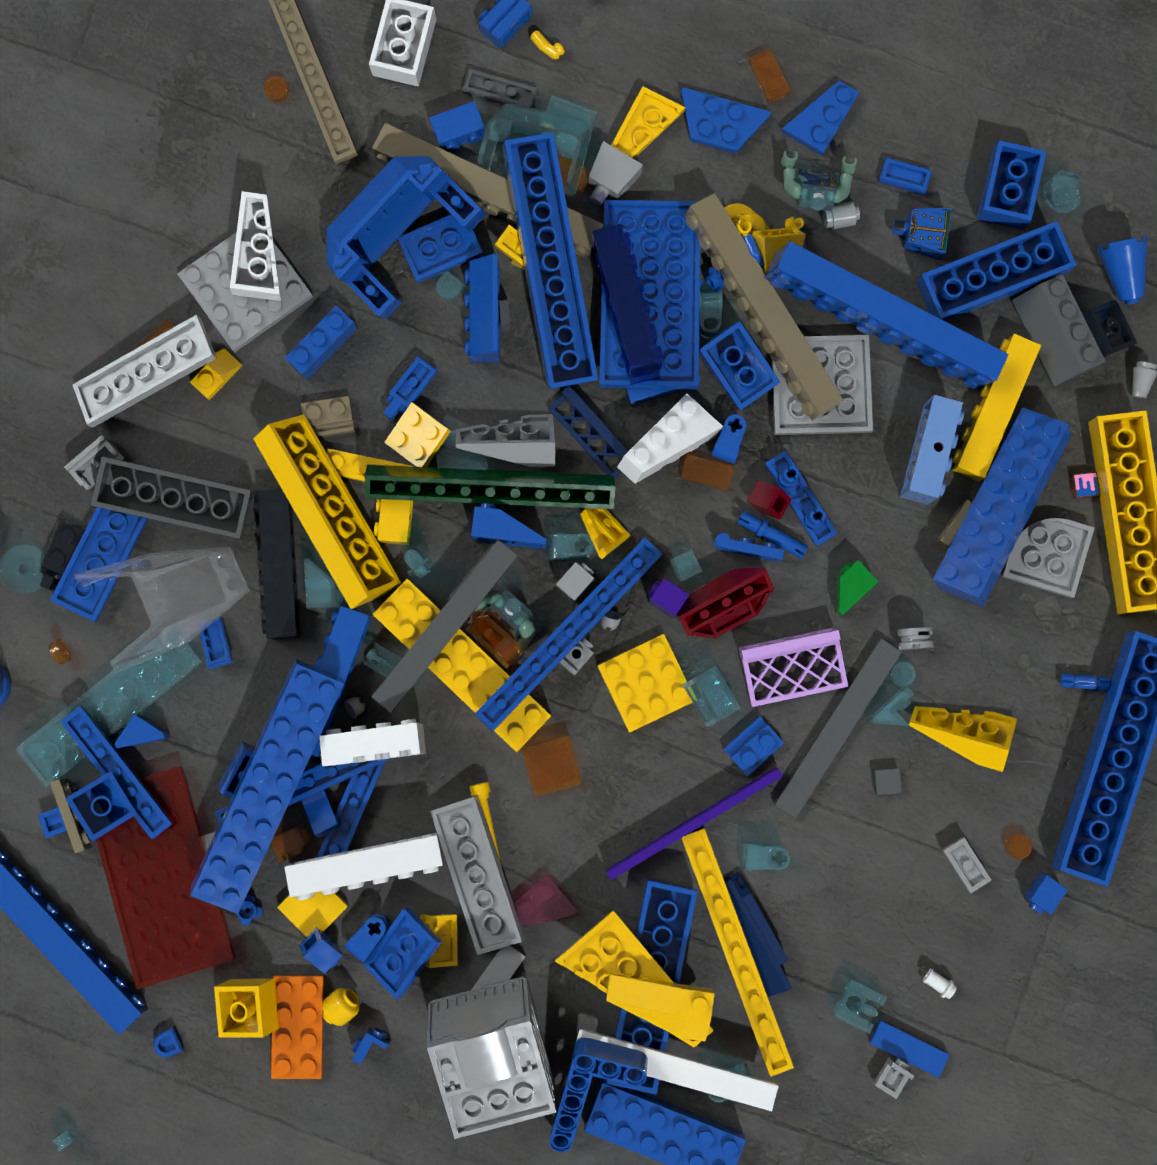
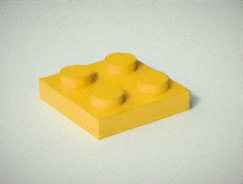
M411 402L384 443L416 467H427L451 430L418 405Z

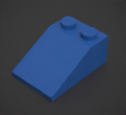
M740 321L734 322L699 347V358L740 411L780 383Z
M481 503V507H474L471 533L474 542L496 544L499 540L504 545L547 550V539L502 510L497 509L496 505Z

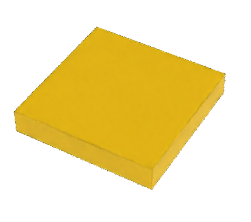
M322 891L314 892L312 898L297 900L296 896L290 897L289 895L277 908L308 937L316 927L324 932L349 905L337 893L322 895Z

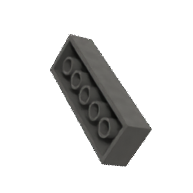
M102 457L91 506L243 540L254 492Z

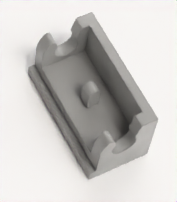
M101 435L64 468L81 486L83 485L89 491L96 484L102 457L120 461L126 459L108 438Z

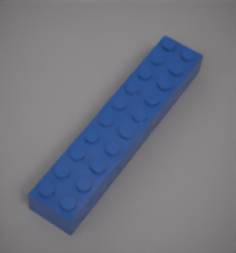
M554 132L504 140L502 148L547 390L597 381V369Z
M791 241L776 252L765 276V279L770 281L771 286L777 289L784 288L792 292L791 295L794 298L802 301L807 300L813 303L814 308L835 314L837 320L856 325V329L860 332L872 333L878 336L880 342L899 347V351L903 354L915 355L921 359L920 361L923 364L942 369L944 375L952 378L957 377L963 380V384L970 388H978L997 381L1009 355Z
M1138 631L1125 634L1110 681V688L1107 691L1051 866L1053 869L1106 887L1109 886L1157 734V638Z
M298 659L294 660L191 884L190 896L231 912L239 913L344 685L342 678Z

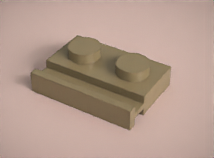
M349 396L301 403L302 415H305L317 438L355 432Z

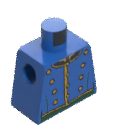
M952 208L912 209L907 221L894 219L892 234L905 236L904 249L941 260L946 253Z

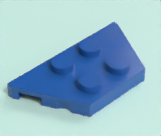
M684 87L681 90L690 141L734 154L744 146L748 139H751L758 128L769 119L771 111Z

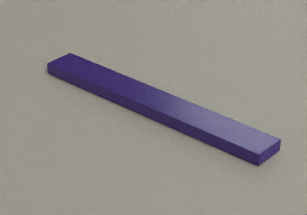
M778 768L769 770L608 867L606 873L611 880L780 779L783 775Z

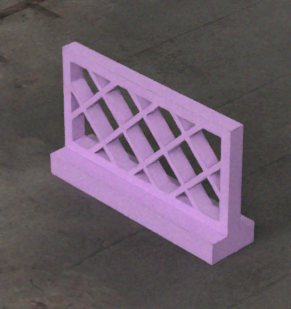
M833 627L738 647L751 707L848 687L839 641L841 640L839 630ZM834 645L836 654L831 662L819 656L825 646ZM819 648L816 653L811 650ZM807 650L814 656L807 667H804L795 660L800 652ZM795 653L792 658L788 656V654ZM778 656H784L790 660L783 672L771 666ZM771 658L768 663L763 661L764 659ZM817 658L828 664L821 677L810 671ZM836 660H837V663H838V667H836V666L834 665V663L836 662ZM760 661L766 666L759 677H756L750 673L748 663ZM793 663L804 669L797 682L786 676ZM832 667L839 671L841 682L830 684L824 680ZM769 668L780 674L773 687L761 680ZM807 673L819 679L815 686L810 689L800 685ZM751 677L756 680L753 685H752ZM783 678L795 684L791 691L786 694L776 690ZM759 682L771 689L765 698L755 700L754 690ZM822 682H824L825 684H827V685H824V686H820V684H821Z

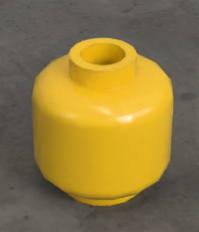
M349 988L334 990L322 1003L323 1018L327 1023L336 1026L347 1024L359 1012V997Z

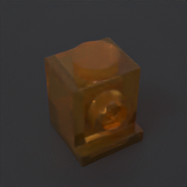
M297 826L273 838L270 844L279 863L288 860V853L290 857H293L303 852L302 846L310 843L311 838L305 828L302 829L301 826Z

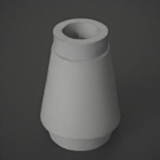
M1138 361L1136 367H1133L1131 396L1147 398V394L1157 376L1156 364Z

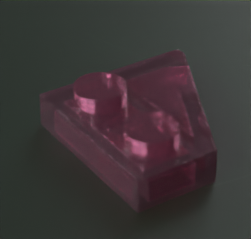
M548 874L513 903L518 919L525 927L574 915L578 912Z

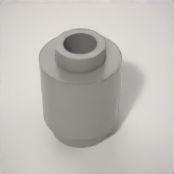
M853 201L829 205L828 208L823 209V221L826 228L838 229L854 226L857 220H860L859 207L854 205Z

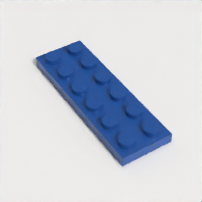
M97 507L50 601L91 621L97 622L149 519Z

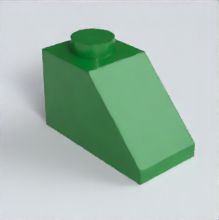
M859 560L853 564L848 561L839 570L841 575L836 580V614L839 617L844 615L879 582Z

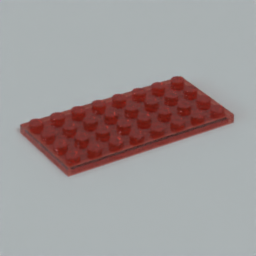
M182 766L139 778L174 824L151 840L133 816L96 840L137 989L236 959L222 908L190 896V887L203 861L205 850Z

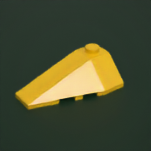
M915 706L909 726L977 765L1003 772L1017 718L990 711H984V714L981 715L970 714V710L961 709L960 713L948 712L945 708Z
M610 974L606 1001L679 1038L706 1041L712 1016L714 992L712 988Z

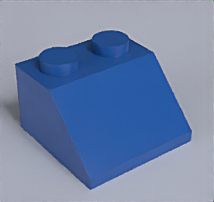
M111 771L65 798L92 842L137 815Z

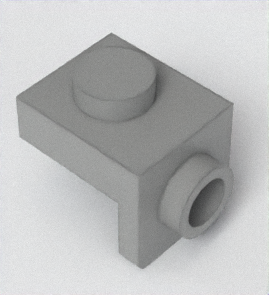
M888 1057L873 1084L897 1099L908 1079L913 1080L915 1075L909 1070L911 1068L909 1064L899 1058L894 1061Z

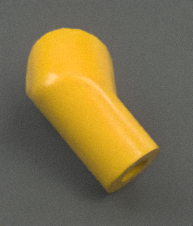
M540 31L532 33L530 37L532 42L551 59L557 60L559 56L564 54L565 50L560 43H555L552 46Z

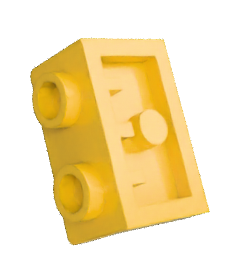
M421 914L420 919L442 940V943L425 967L458 966L457 915Z

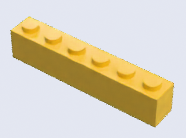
M1013 334L1008 340H1003L999 350L1009 355L997 381L984 385L981 390L980 396L983 399L980 406L976 405L972 411L970 418L974 420L971 427H966L961 440L964 443L961 450L957 449L952 458V463H955L952 471L978 482L985 479L1040 350V344L1017 334Z

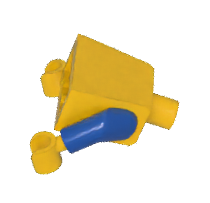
M794 217L788 218L785 221L786 228L753 231L752 235L749 234L751 230V223L749 221L742 222L744 231L740 228L739 223L735 224L747 244L750 255L757 260L765 275L776 252L789 241L807 250L805 233L800 230L804 226V220L800 217L795 220Z

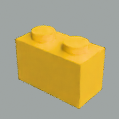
M377 499L376 511L380 512L379 522H375L374 536L378 537L380 543L410 545L413 501Z

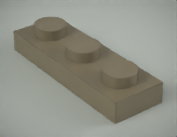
M67 778L50 782L74 852L79 853L91 849L90 843L92 841L65 799L75 792L73 784L68 782Z

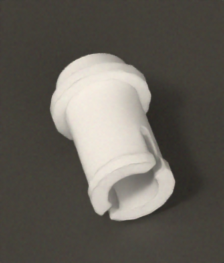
M932 968L929 969L923 978V982L941 993L940 996L942 998L950 999L957 989L953 980L948 981Z

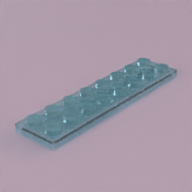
M171 623L15 750L43 786L49 788L51 786L50 782L60 779L87 757L60 721L79 706H83L109 739L127 725L134 714L142 713L204 661L177 627Z

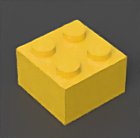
M274 978L229 979L214 986L219 1037L263 1038L279 1029Z

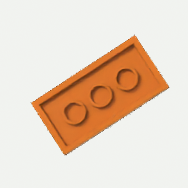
M274 975L279 1029L272 1032L271 1079H322L324 975Z

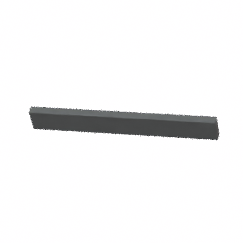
M498 540L371 697L392 713L517 559L518 555Z
M879 639L774 803L775 806L792 817L797 818L902 653L900 650L883 639Z

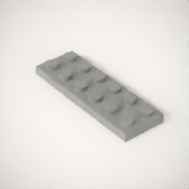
M195 315L74 383L73 388L86 424L93 428L217 357L201 318Z
M478 795L430 811L477 955L524 941L525 937Z

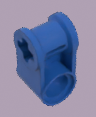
M734 414L726 419L720 435L717 437L711 454L712 457L732 464L735 463L746 430V421L742 416ZM734 421L738 422L737 427L741 428V430L737 429L735 433L731 432V427L728 426V424L732 425Z
M378 913L372 915L355 932L344 948L364 963L389 929L390 923L388 918ZM379 922L381 924L379 929L374 931L372 929L374 924Z

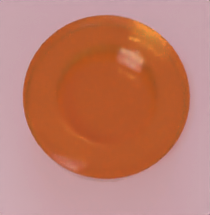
M273 76L265 82L264 92L272 102H282L289 95V87L282 77Z
M57 639L49 644L50 654L58 664L63 665L72 659L67 645L62 640Z
M1012 834L1005 841V850L1012 858L1024 859L1031 853L1032 844L1025 835Z

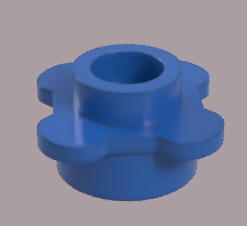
M713 267L709 268V273L705 274L706 283L709 288L716 293H720L721 288L725 287L724 279L719 271Z
M248 895L237 916L241 920V924L249 925L252 919L262 916L263 909L258 907L254 896Z

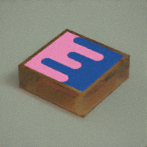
M1097 471L1070 475L1074 499L1101 496Z

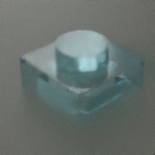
M692 549L669 560L680 583L703 572Z

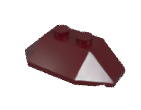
M765 567L733 569L690 592L677 616L687 636L717 638L757 616L765 605L769 594H772L775 588Z

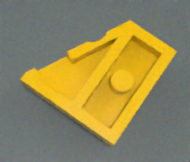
M585 508L580 514L601 559L631 536L607 509Z

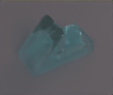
M902 687L867 721L870 724L909 726L896 710L902 711L912 702L910 698L914 693L909 687Z

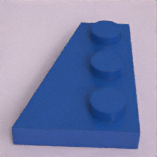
M838 81L783 127L781 132L823 156L860 92Z

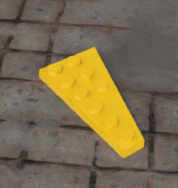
M614 910L555 959V962L573 971L576 975L589 981L605 993L608 991L610 974L674 983ZM709 1026L707 1036L713 1032L711 1026ZM679 1038L685 1043L692 1046L693 1048L701 1042L698 1040Z

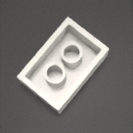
M406 0L385 1L369 61L372 76L419 87L436 23L434 7Z

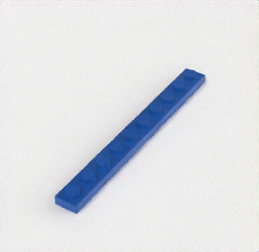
M644 538L474 715L493 732L663 554Z

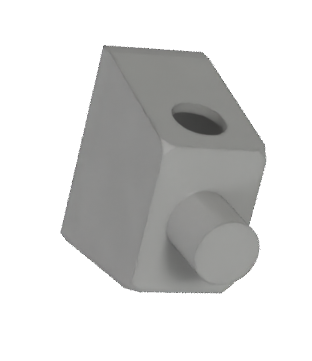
M603 141L589 174V185L595 188L589 197L590 200L600 206L607 196L614 200H619L640 177L643 164Z

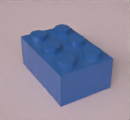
M999 140L991 151L976 219L1024 230L1032 220L1047 151Z

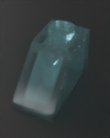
M304 559L307 609L340 608V602H343L344 596L334 579L312 560Z

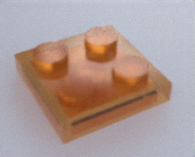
M570 736L522 748L534 797L582 784Z

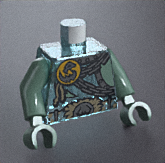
M786 150L784 151L781 159V165L786 168L783 171L784 190L795 199L798 207L814 209L816 211H831L835 203H840L848 197L853 178L851 174L856 170V157L853 164H847L846 156L843 157L841 170L844 174L794 169L793 167L798 158L797 151L793 152L792 158L787 157Z
M491 590L470 615V620L467 624H471L479 612H481L515 643L516 646L512 647L504 655L505 659L512 655L514 657L512 665H514L524 657L523 650L527 648L535 635L536 630L532 623L533 613L510 591L504 590L500 593L499 591Z

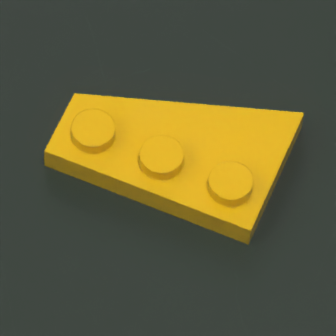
M642 86L611 146L635 159L685 111V107Z

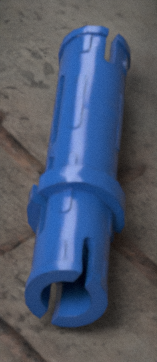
M744 509L737 524L756 533V537H763L779 545V547L797 556L799 559L803 558V554L806 553L809 547L807 544L805 545L768 524V520H761Z

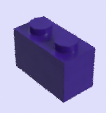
M664 578L661 583L656 581L648 594L651 597L649 604L673 619L689 594Z

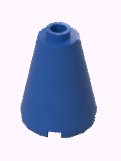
M1147 235L1141 236L1142 241L1139 242L1137 238H1130L1108 243L1107 249L1104 250L1102 245L1096 246L1118 300L1124 301L1125 305L1140 302L1139 297L1145 295Z

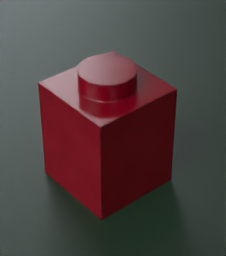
M758 480L747 502L758 512L780 520L792 499L780 488Z

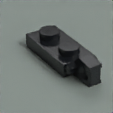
M60 522L41 564L40 573H43L44 576L39 586L52 590L56 579H61L85 532L84 530L65 522Z

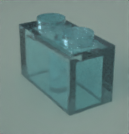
M716 665L682 684L707 728L741 709L735 695L729 689Z

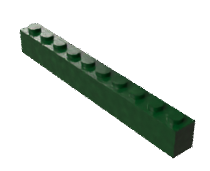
M367 465L365 473V499L614 509L616 486L613 475Z

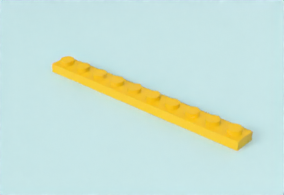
M705 828L688 833L681 839L768 1073L771 1077L793 1069L791 1058Z

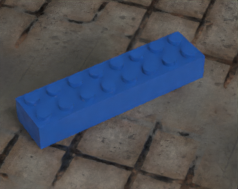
M1022 407L933 578L937 588L981 607L984 606L1071 437L1069 424Z
M647 878L635 936L672 981L679 984L698 891L696 888ZM620 1008L614 1038L663 1052L666 1051L669 1032ZM647 1076L645 1083L640 1086H630L606 1080V1084L657 1095L660 1079Z

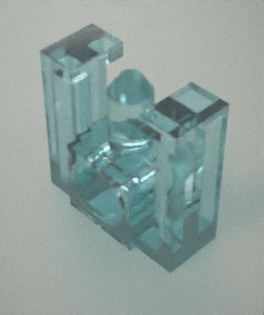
M849 977L832 1014L870 1034L874 1024L859 1017V1014L862 1012L870 1017H876L878 1015L877 1009L865 1003L866 999L868 998L883 1006L887 997ZM850 996H857L858 1003L856 1006L847 1007V999Z

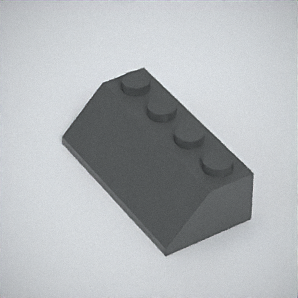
M1063 274L1045 281L1011 300L1029 340L1041 345L1037 356L1052 387H1056L1089 372L1106 362Z

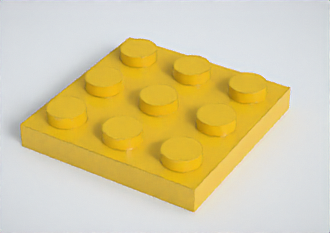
M664 634L597 666L629 733L696 701Z

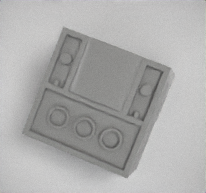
M519 977L482 987V990L473 992V990L454 994L435 999L428 1004L427 1050L454 1139L556 1113L552 1071L541 1036L539 1020L527 978Z

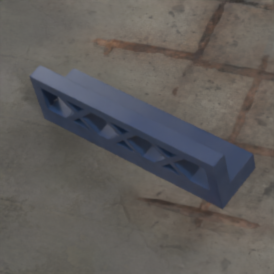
M568 386L562 391V396L548 407V410L606 475H613L615 479L622 471L618 468L612 473L606 466V457H617L621 461L628 450L577 393ZM566 400L572 407V417L561 416L555 409ZM575 411L580 417H574ZM565 420H571V426ZM574 421H585L588 425V435L577 434L574 431ZM591 429L594 431L596 435H590ZM582 438H588L587 444L582 440ZM590 439H601L604 443V453L593 452L590 448ZM607 447L612 451V453H607ZM598 456H604L603 462L599 459Z

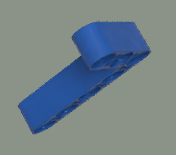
M581 1038L575 1043L556 1113L552 1121L549 1145L554 1151L566 1152L571 1148L592 1077L595 1076L630 1086H640L645 1083L647 1078L648 1058L646 1054L639 1050L591 1038Z

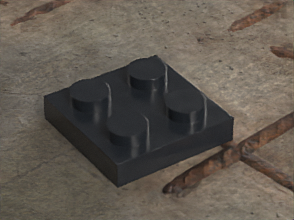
M1117 300L1091 308L1082 313L1103 357L1137 344Z

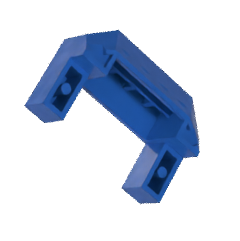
M429 156L394 157L327 228V265L379 317L387 319L403 302L370 267L425 209L437 199L470 232L487 215Z

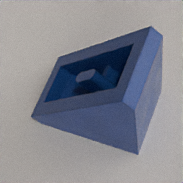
M134 714L114 745L115 749L171 737L169 732L143 715Z

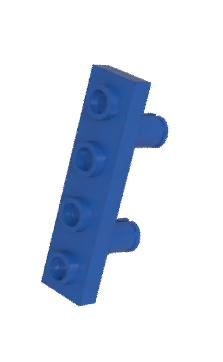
M786 450L764 464L778 488L792 499L789 505L815 547L838 534Z

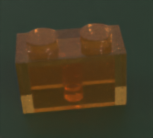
M483 612L465 629L478 645L506 669L524 652L505 630Z

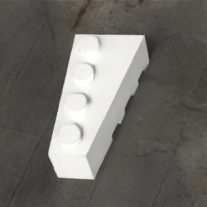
M242 191L230 281L231 293L237 296L281 301L267 195Z
M686 394L624 455L617 468L636 484L657 472L663 466L676 461L682 455L697 449L705 442L711 441L717 436L723 426L691 396Z
M416 719L403 720L401 725L391 726V722L379 723L373 729H366V725L351 727V732L341 733V729L326 730V735L319 737L322 766L426 754L423 724L416 723Z

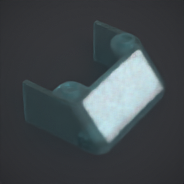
M513 103L501 106L487 123L477 159L480 167L488 171L490 170L497 142L506 140L510 136L511 130L529 135L554 132L558 153L564 158L572 159L566 183L570 193L576 194L592 134L589 124L582 119Z

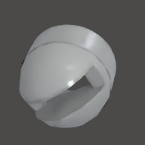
M609 610L600 620V624L603 629L609 627V631H612L618 627L621 616L617 612Z
M352 697L344 702L347 714L353 719L365 711V703H360L362 699L359 697Z

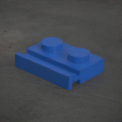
M759 716L723 750L744 774L749 776L779 749L784 742Z

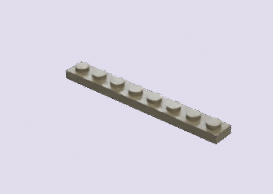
M269 0L335 164L358 156L295 1Z

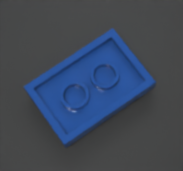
M452 214L398 238V242L417 284L483 255L474 231H468Z
M409 907L402 909L363 965L396 1000L401 999L440 946L442 940Z

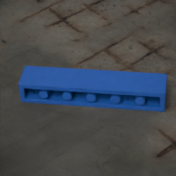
M343 606L340 607V610H335L331 624H334L332 632L331 634L327 633L323 642V647H325L323 657L319 656L315 667L342 678L344 682L320 736L326 735V730H331L372 619L369 615ZM318 739L311 754L316 757H321L320 739Z

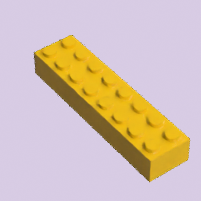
M1147 411L1097 416L1089 421L1088 424L1117 615L1157 610V476Z
M305 415L268 424L253 440L350 609L385 596L401 584Z
M406 579L372 615L410 650L441 610L411 581ZM461 629L458 630L428 667L475 713L510 677ZM528 695L494 731L511 748L518 752L549 720L551 715Z

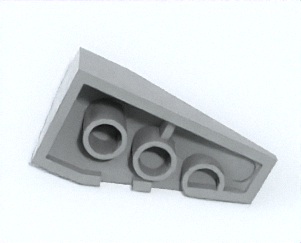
M553 414L521 416L520 421L510 423L507 419L500 420L499 425L491 427L481 424L456 429V448L529 467L555 466Z

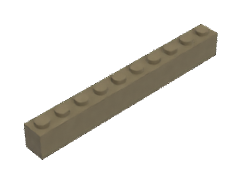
M384 123L372 147L377 161L387 165L394 157L429 156L478 205L485 207L484 210L494 216L500 214L506 217L509 223L517 226L509 181ZM567 207L575 253L580 256L586 254L591 257L603 233V224Z
M714 193L692 204L685 214L688 227L694 230L700 246L709 254L713 267L722 275L726 288L732 291L739 309L745 312L750 320L749 323L752 330L758 333L765 351L771 354L778 372L783 374L787 380L789 390L800 401L804 414L813 421L836 408L844 401L777 292L770 285V281L765 279L766 275L759 263L750 255L746 242L716 194Z

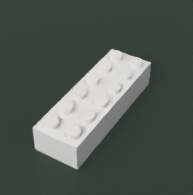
M437 833L293 862L287 864L284 868L290 897L296 896L297 900L312 898L314 892L322 891V895H328L338 892L339 887L347 886L348 890L363 887L366 881L372 880L374 885L388 882L390 876L398 875V879L412 877L414 871L423 870V874L439 871L438 866H443Z

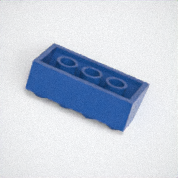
M491 254L469 261L470 269H465V284H470V293H465V307L470 308V317H465V331H470V341H465V355H470L471 363L500 362V265L498 254Z

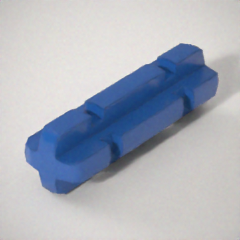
M1064 673L1060 676V686L1106 691L1110 688V678L1077 674L1073 676V674Z

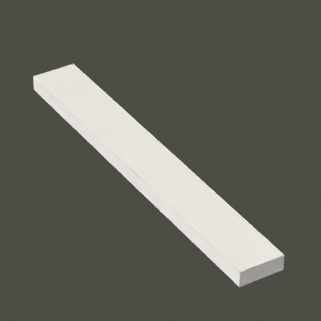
M579 1028L576 1042L581 1038H591L639 1050L646 1054L648 1058L647 1076L765 1110L772 1111L778 1090V1084Z

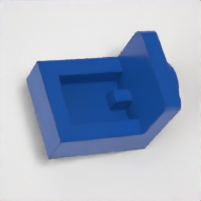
M369 1028L364 1038L358 1037L351 1050L355 1052L352 1060L361 1065L373 1042L387 1049L391 1042L387 1038L388 1034L378 1028L374 1030Z

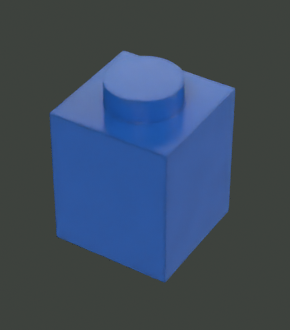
M1040 873L1024 898L1030 902L1028 907L1040 915L1043 912L1052 915L1068 889L1048 875Z
M317 927L299 945L303 957L324 974L330 968L335 967L343 956L338 944Z

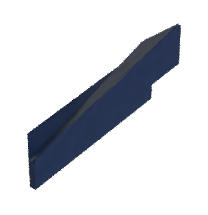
M737 872L725 879L724 882L767 997L792 989V986L780 967L781 964L788 961V958L751 892Z

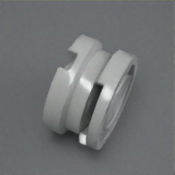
M932 627L899 629L898 636L901 637L899 650L934 648L933 641L930 638V635L933 634Z

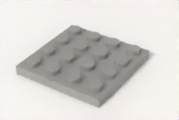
M234 233L180 271L178 276L230 348L237 352L313 298V295L275 243L274 249L281 301L232 295L230 281L236 233Z
M869 335L804 336L844 400L836 408L813 421L802 411L800 401L789 390L787 380L783 374L778 372L775 361L771 356L772 370L780 381L778 385L772 388L774 435L873 432Z

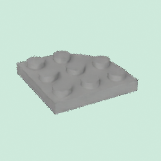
M1050 518L1031 524L1022 530L1003 567L1001 577L1071 599L1074 598L1094 527L1062 518Z

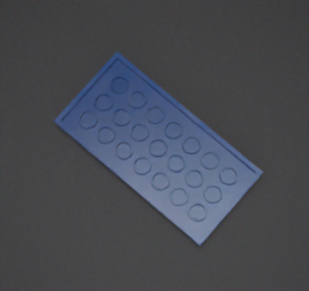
M604 200L600 388L698 389L700 244L694 230L688 227L685 217L689 207L698 201Z

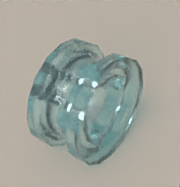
M69 1128L51 1141L52 1144L57 1145V1152L77 1139V1136L71 1134L72 1128Z

